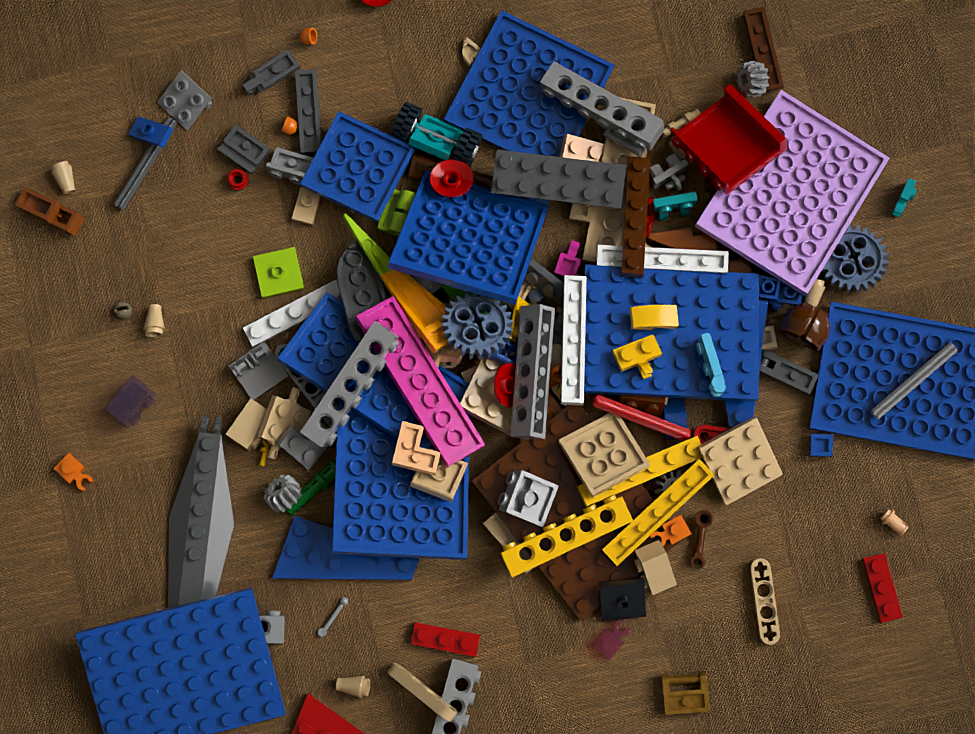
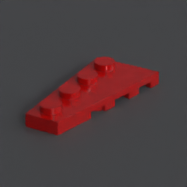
M309 693L306 696L292 734H365Z

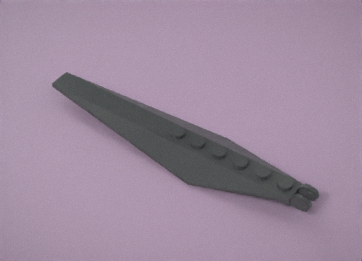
M203 415L201 432L198 434L169 516L168 608L217 596L235 526L221 435L222 417H216L214 434L207 433L209 425L208 415Z

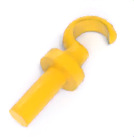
M262 439L264 448L262 447L260 450L262 456L259 466L264 467L270 451V444H267Z

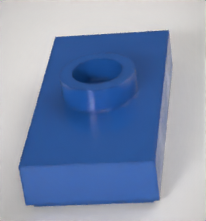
M138 116L128 135L134 139L164 148L173 129L170 126Z

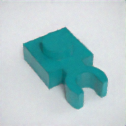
M910 178L907 179L891 215L898 218L902 215L907 201H912L917 189L914 186L917 181Z

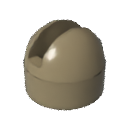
M122 301L116 304L114 312L118 318L125 320L132 315L133 310L129 303ZM128 307V310L118 311L119 308Z

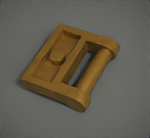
M700 671L699 674L676 676L661 674L664 715L710 712L706 671ZM700 683V690L670 692L669 685Z

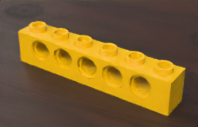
M615 495L603 500L604 505L596 507L595 504L583 509L584 514L578 517L574 513L563 518L564 523L559 526L553 523L544 527V533L536 536L535 532L523 537L524 542L518 545L514 541L503 546L504 551L500 555L510 577L517 576L632 522L633 519L623 497L616 498ZM603 510H607L611 514V519L607 523L600 519V513ZM583 519H587L591 523V528L588 532H583L580 529V522ZM564 528L571 532V538L566 542L560 538V531ZM543 538H547L551 542V547L547 551H543L539 546L540 540ZM523 547H527L531 551V556L528 560H522L519 556V551Z

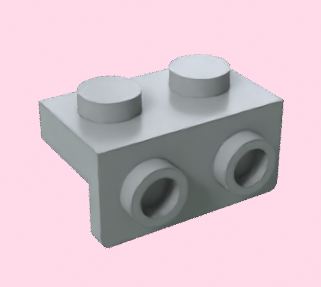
M276 147L271 162H267L265 167L272 177L277 179L282 177L288 178L292 183L300 185L313 158Z

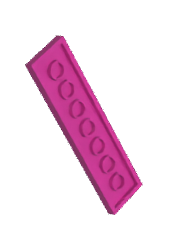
M394 296L357 315L355 319L364 334L367 333L374 321H378L400 336L397 340L399 342L398 347L392 354L388 353L385 358L387 363L384 367L420 425L424 426L423 430L436 451L441 452L440 458L445 466L448 468L483 448L485 443ZM375 342L372 347L378 355L382 348L378 342Z

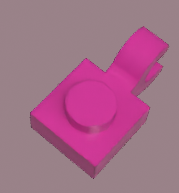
M572 240L568 253L561 252L554 274L562 277L565 275H577L581 259L576 257L580 247L579 242Z

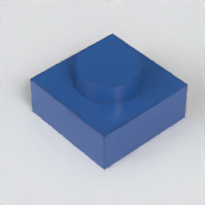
M810 434L809 457H833V435Z

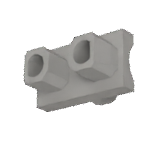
M673 153L665 159V162L670 167L667 171L664 172L659 163L650 168L649 174L653 180L651 185L654 189L670 181L665 185L666 189L670 190L674 187L679 191L682 189L681 182L686 180L683 174L678 175L686 171V166L689 164L686 159L682 161L676 153Z

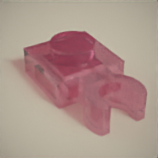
M621 619L615 622L613 632L606 629L593 645L609 660L624 644L619 638L627 635L631 630L630 627L623 632L619 630L618 626L622 622Z

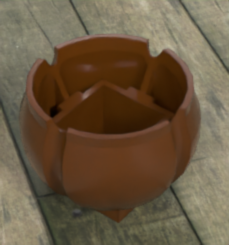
M807 302L798 304L784 314L779 332L791 341L798 340V344L818 351L829 337L830 322L828 313Z

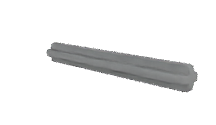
M952 343L947 344L870 411L872 416L880 419L957 352V348Z

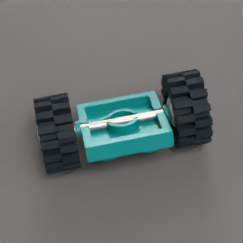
M408 102L402 105L395 119L391 136L444 160H448L454 151L452 159L462 161L469 167L471 166L481 144L483 134L467 127L465 130H462L427 114L424 115L419 123L422 108Z

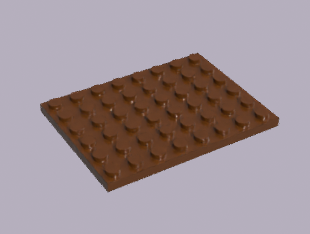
M568 405L546 422L545 439L523 440L472 480V483L519 543L524 542L523 537L535 532L536 536L544 533L543 528L555 523L556 526L563 524V518L574 513L576 517L584 514L583 509L587 508L577 489V486L583 483L558 443L559 439L592 423V420L580 405ZM514 468L559 486L543 527L498 510L500 507L498 505V498L501 493H505L508 486L506 484L507 475L511 471L513 472ZM642 484L615 494L616 498L623 497L633 520L654 501ZM601 500L594 504L596 507L604 505V502ZM603 510L600 513L601 521L605 523L610 521L611 514L609 511ZM583 519L580 522V529L583 532H588L591 528V523L587 519ZM630 523L538 565V568L580 621L600 606L599 582L634 579L640 574L634 563V560L637 559L635 550L618 566L602 551ZM660 526V527L657 528L654 532H656V531L662 532L663 529H662V527ZM564 528L560 531L561 540L566 542L571 538V532L568 529ZM648 537L636 549H639L657 540L660 541V537ZM543 538L540 540L539 546L543 551H547L551 547V542L549 539ZM666 540L663 548L667 553L682 540L672 545L669 540ZM523 547L528 555L531 556V551L527 547Z

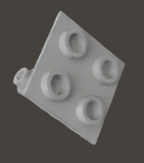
M182 70L157 102L187 131L205 108L209 109L213 104L211 102L212 98Z
M264 341L229 365L234 375L253 400L288 377V374Z

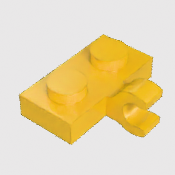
M653 334L612 351L621 372L637 366L643 380L651 377V373H653L648 361L662 356V352Z

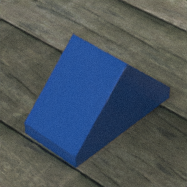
M668 397L667 405L664 404L662 418L687 428V412L683 398ZM664 434L665 439H675L672 436Z

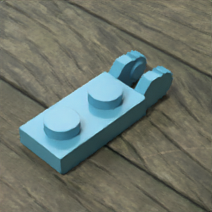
M709 333L700 335L696 348L698 354L703 356L705 362L703 363V370L711 381L708 386L709 391H711L710 393L713 397L719 398L725 391L726 385Z

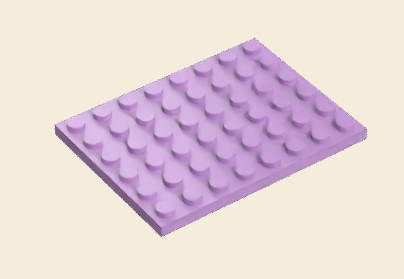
M781 90L764 117L787 138V150L728 195L722 190H717L695 227L806 296L890 158Z

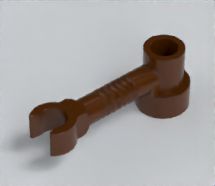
M700 510L695 515V522L698 528L694 556L690 560L691 567H693V562L696 558L701 560V568L705 565L703 550L706 528L713 522V515L707 510ZM703 514L707 517L704 523L700 522V516Z

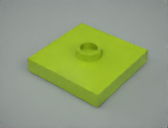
M295 247L253 256L263 299L305 289Z

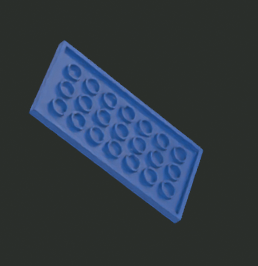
M327 292L277 359L279 363L325 393L359 345L348 328L342 301ZM366 361L360 363V371L362 373L368 372L369 364ZM439 365L438 369L460 402L469 383ZM385 367L380 372L376 371L372 377L374 379L373 384L368 390L364 389L360 395L362 400L355 409L351 408L396 439L399 437L402 421L420 425ZM350 379L347 382V388L351 392L355 391L357 384L353 379ZM337 398V399H336V400H338L339 402H341L342 404H344L343 399H341V398ZM423 430L419 447L429 449L432 443Z

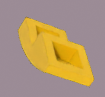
M644 305L629 308L631 329H675L679 326L676 305Z

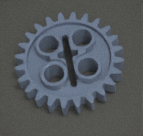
M850 225L848 226L847 231H845L834 251H842L844 255L837 256L833 251L820 272L826 273L824 280L832 279L831 287L837 283L839 284V291L846 287L847 293L850 292L851 288H854L855 292L858 293L860 287L866 292L868 284L874 288L875 280L881 282V275L886 273L884 267H888L889 261L885 259L888 258L889 253L884 252L887 247L886 245H880L882 238H874L875 231L869 235L867 234V227L862 232L859 225L856 226L855 230H852ZM844 243H848V244H849L850 250L848 249V247H847L846 244H844ZM860 243L864 248L857 249L854 244ZM869 262L872 264V267L866 268L862 263ZM849 269L853 274L845 275L842 270Z
M465 292L464 299L456 296V303L450 301L449 308L445 307V315H442L443 323L441 330H444L443 338H448L447 345L454 344V352L461 349V356H464L466 352L469 353L470 359H472L474 354H477L480 360L484 353L490 358L491 351L497 355L499 348L504 349L505 342L509 343V335H512L513 328L511 327L513 320H510L511 312H505L507 305L499 306V300L493 301V298H486L482 295L477 296L475 293L469 297ZM479 311H486L488 314L484 315L479 313ZM459 317H465L468 320L462 321ZM492 329L496 333H489L486 330ZM471 335L475 337V339L470 340L466 338V336Z

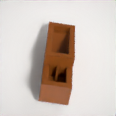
M24 187L14 204L21 210L74 237L85 220L78 212L27 187Z
M692 228L652 233L647 238L648 243L659 248L717 251L714 238L707 234L693 236Z

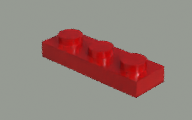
M885 553L863 558L862 561L879 622L883 623L903 618Z
M415 622L411 644L476 657L480 635Z

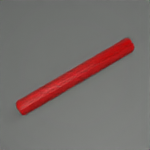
M596 395L593 398V407L682 441H686L691 437V430L601 395Z

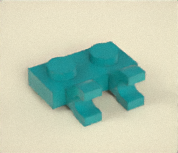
M696 192L653 199L651 204L653 213L659 212V221L668 220V213L672 212V209L680 208V218L689 216V209L696 205L697 195Z

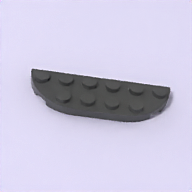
M355 241L340 258L336 278L348 328L354 339L360 343L365 334L355 317L387 300L381 277L359 242ZM371 347L372 352L376 354L373 347Z

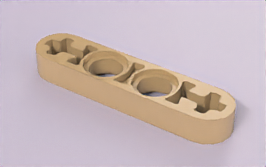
M759 558L750 565L758 634L762 643L772 645L780 638L770 563L765 559ZM758 562L766 567L762 575L763 578L768 577V581L762 580L756 583L755 578H760L759 571L754 569V567L758 566ZM761 584H765L769 588V594L766 597H761L757 592V588ZM764 606L772 609V616L769 619H764L760 614V610ZM774 621V625H770V631L775 632V636L771 639L772 641L764 637V633L767 632V625L762 627L761 622L768 623Z
M393 662L387 673L438 715L451 722L457 714V710L404 667Z

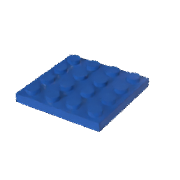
M338 111L300 186L378 223L416 147Z

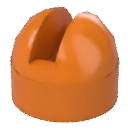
M313 27L303 29L299 35L300 41L307 45L316 44V29Z
M287 116L281 132L287 135L295 134L298 130V124L293 118Z

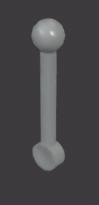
M346 597L340 599V604L323 628L318 630L319 636L324 637L327 635V629L343 606L348 604Z

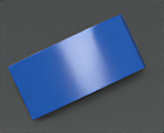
M759 276V298L792 306L801 304V293L775 277Z

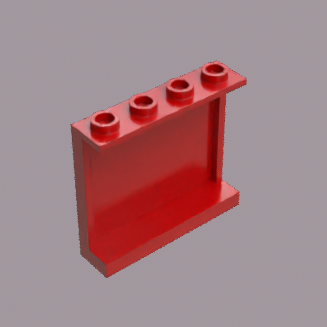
M731 84L724 88V97L680 130L676 131L673 127L670 129L672 144L677 149L681 148L688 161L694 162L701 174L705 177L708 176L715 188L719 191L722 190L726 195L787 150V138Z

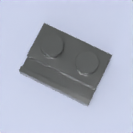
M237 125L226 136L222 145L217 148L220 153L251 175L254 174L256 168L260 166L271 151L270 148Z

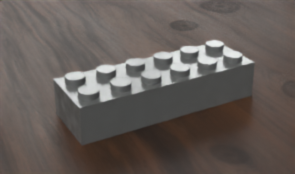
M496 150L491 193L620 209L626 165Z

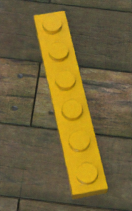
M698 436L646 457L650 463L649 468L593 498L584 484L577 486L585 507L701 459L702 457L697 448L701 445Z
M698 459L610 541L602 551L618 566L704 486L714 474Z

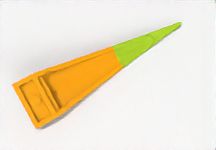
M344 214L343 219L389 292L396 299L418 337L423 339L432 353L447 346L448 338H443L444 330H441V326L443 323L442 315H445V307H448L409 274L388 268L390 257L347 214Z

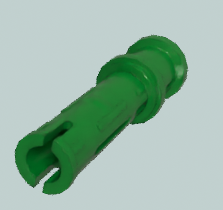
M332 460L329 461V464L321 472H316L314 479L301 490L302 496L297 499V504H293L291 509L287 508V511L292 516L319 491L330 487L329 484L335 479L336 464Z

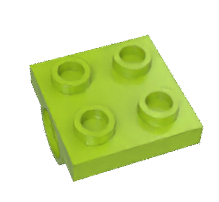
M395 190L380 218L377 229L399 236L416 193L408 190Z

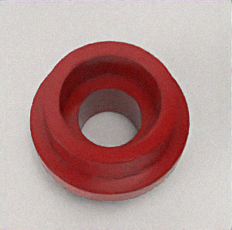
M234 169L227 176V183L233 190L244 189L249 181L247 173L241 169ZM240 177L242 178V181L240 183H235V178Z

